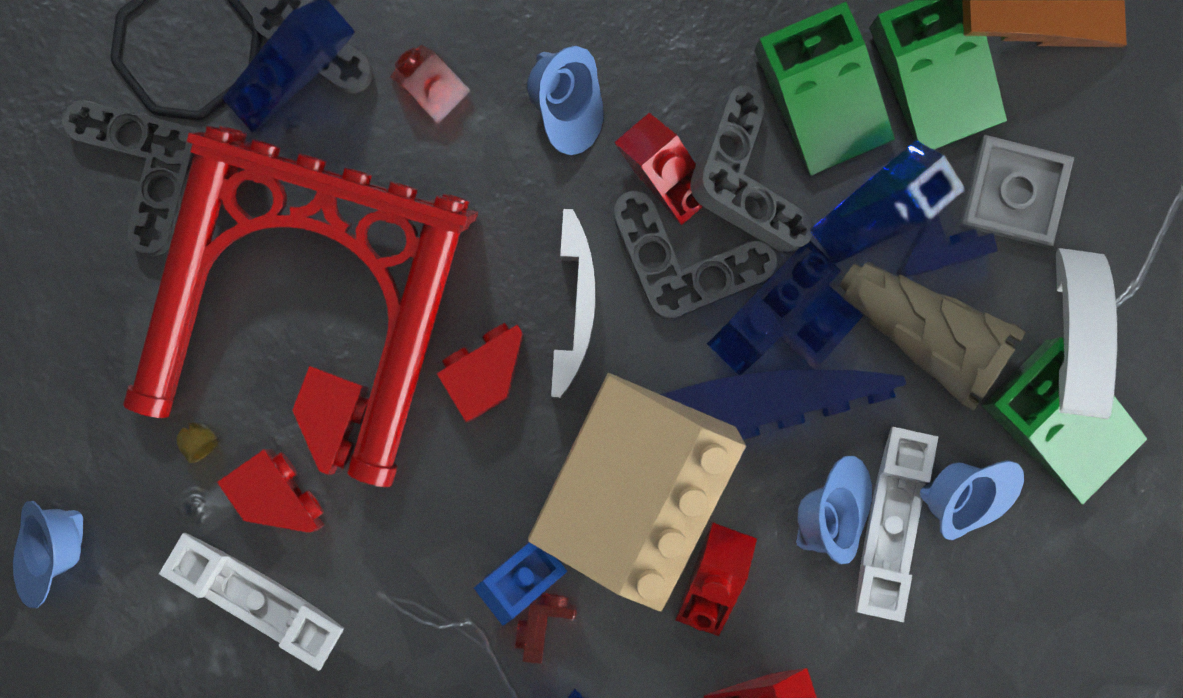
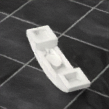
M563 209L560 257L561 261L579 262L573 351L554 350L551 397L561 399L571 386L585 358L595 312V278L591 252L581 223L573 209Z
M1058 248L1056 252L1057 291L1063 292L1064 363L1059 369L1060 412L1108 419L1112 411L1117 362V312L1110 266L1104 254Z
M891 427L875 485L865 534L855 612L904 622L912 575H909L923 502L920 497V490L927 483H930L938 436L897 427Z
M182 533L159 573L198 598L205 597L280 643L278 647L318 671L321 670L344 630L340 624L289 589L238 559L187 533Z

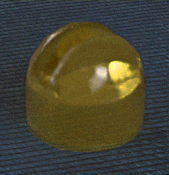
M192 422L189 424V430L182 428L177 435L178 448L189 463L202 460L219 443L218 437L204 423Z

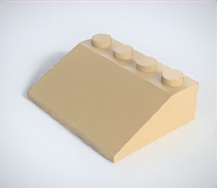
M608 373L528 536V542L612 592L662 612L746 444L735 426Z

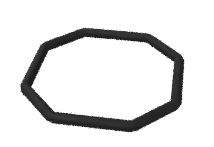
M131 0L119 9L116 14L110 55L111 62L148 111L155 115L193 120L203 119L251 83L256 76L261 34L255 29L253 17L240 0H228L252 31L247 74L199 111L156 106L120 60L125 17L147 0Z

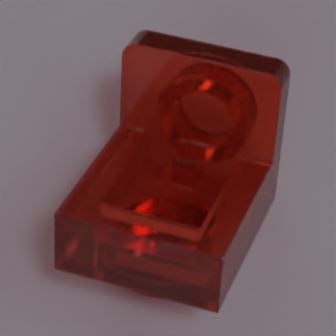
M420 45L417 49L415 47L410 48L404 52L395 63L396 70L390 75V78L401 86L437 123L471 91L433 50L424 45Z
M541 594L540 601L534 600L530 604L528 621H518L515 648L524 649L523 662L542 664L548 616L576 619L577 606L568 605L569 597L556 594Z

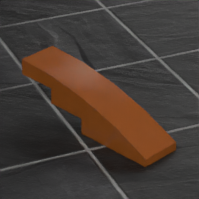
M962 0L964 36L1001 37V41L1036 42L1037 46L1124 47L1127 45L1125 0Z

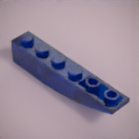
M798 369L757 372L710 380L660 395L735 426L742 439L745 440L761 435L760 425L777 421L780 430L805 423L804 413L822 409L823 416L827 417L851 410L850 400L867 396L870 405L895 398L894 388L907 384L905 377L902 375L857 370Z

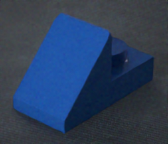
M529 542L485 576L474 587V590L502 626H504L568 571L557 558Z

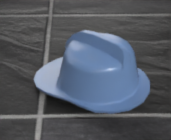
M579 46L566 47L554 54L549 52L539 53L536 57L537 63L532 68L527 81L529 99L541 112L544 130L550 144L557 151L565 154L574 155L582 153L595 142L600 134L604 119L603 102L594 57L587 49Z
M843 456L835 462L824 487L808 493L801 500L798 507L797 519L799 530L796 540L799 548L813 550L818 553H828L830 558L838 564H847L853 560L872 502V482L869 471L863 461L855 456Z
M1009 460L997 462L982 469L964 463H953L942 470L935 480L921 488L920 497L928 504V508L933 516L940 521V532L943 537L955 540L969 531L993 522L1006 513L1021 493L1024 484V471L1018 463Z
M27 501L22 507L21 526L13 558V576L17 593L21 601L29 608L41 606L45 602L50 590L52 578L74 567L80 560L83 516L79 511H65L62 509L42 510L34 501Z

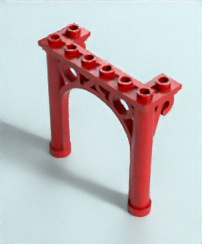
M207 126L205 132H189L187 142L192 143L190 153H193L194 157L134 384L128 386L123 406L132 412L149 417L167 418L170 416L208 273L218 256L230 244L249 233L265 228L291 227L313 231L341 243L355 253L374 274L385 296L388 309V332L347 474L353 479L366 484L380 487L392 486L398 468L394 461L460 233L469 229L470 224L477 220L479 212L468 209L470 201L450 194L436 195L435 199L427 201L417 198L418 189L408 185L390 181L389 187L384 188L371 184L372 175L362 171L344 168L343 174H338L325 170L326 161L316 157L298 154L296 161L279 156L280 147L258 140H252V143L245 141L247 133L225 126H219V128ZM238 167L244 169L243 171L237 172ZM246 180H252L266 185L271 190L273 205L266 214L252 218L242 209L236 198L237 189L241 183ZM279 180L317 191L314 199L307 205L302 207L291 206L290 214H281L287 206V194L284 185ZM337 197L377 209L378 211L364 216L359 221L355 229L356 235L348 231L352 223L345 220L339 213ZM221 204H224L226 211L238 224L226 230L212 241ZM320 211H323L324 217L327 221L310 216L316 215ZM378 220L400 226L406 235V245L403 251L397 255L379 257L368 240L370 226ZM411 220L423 223L420 236ZM412 257V264L401 299L396 282L388 267L404 263Z

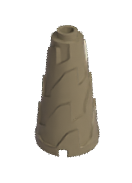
M866 262L863 267L854 263L839 286L846 291L843 296L844 300L867 317L872 326L896 343L916 365L938 380L949 393L958 399L960 404L972 411L978 406L980 400L970 393L972 392L983 399L1015 351L1014 347L1016 345L1007 340L1008 336L1020 342L1026 331L1014 323H1007L986 312L982 313L958 299L938 294L901 274L896 276L869 262Z

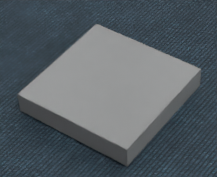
M983 135L980 139L960 226L1046 248L1053 247L1074 157Z

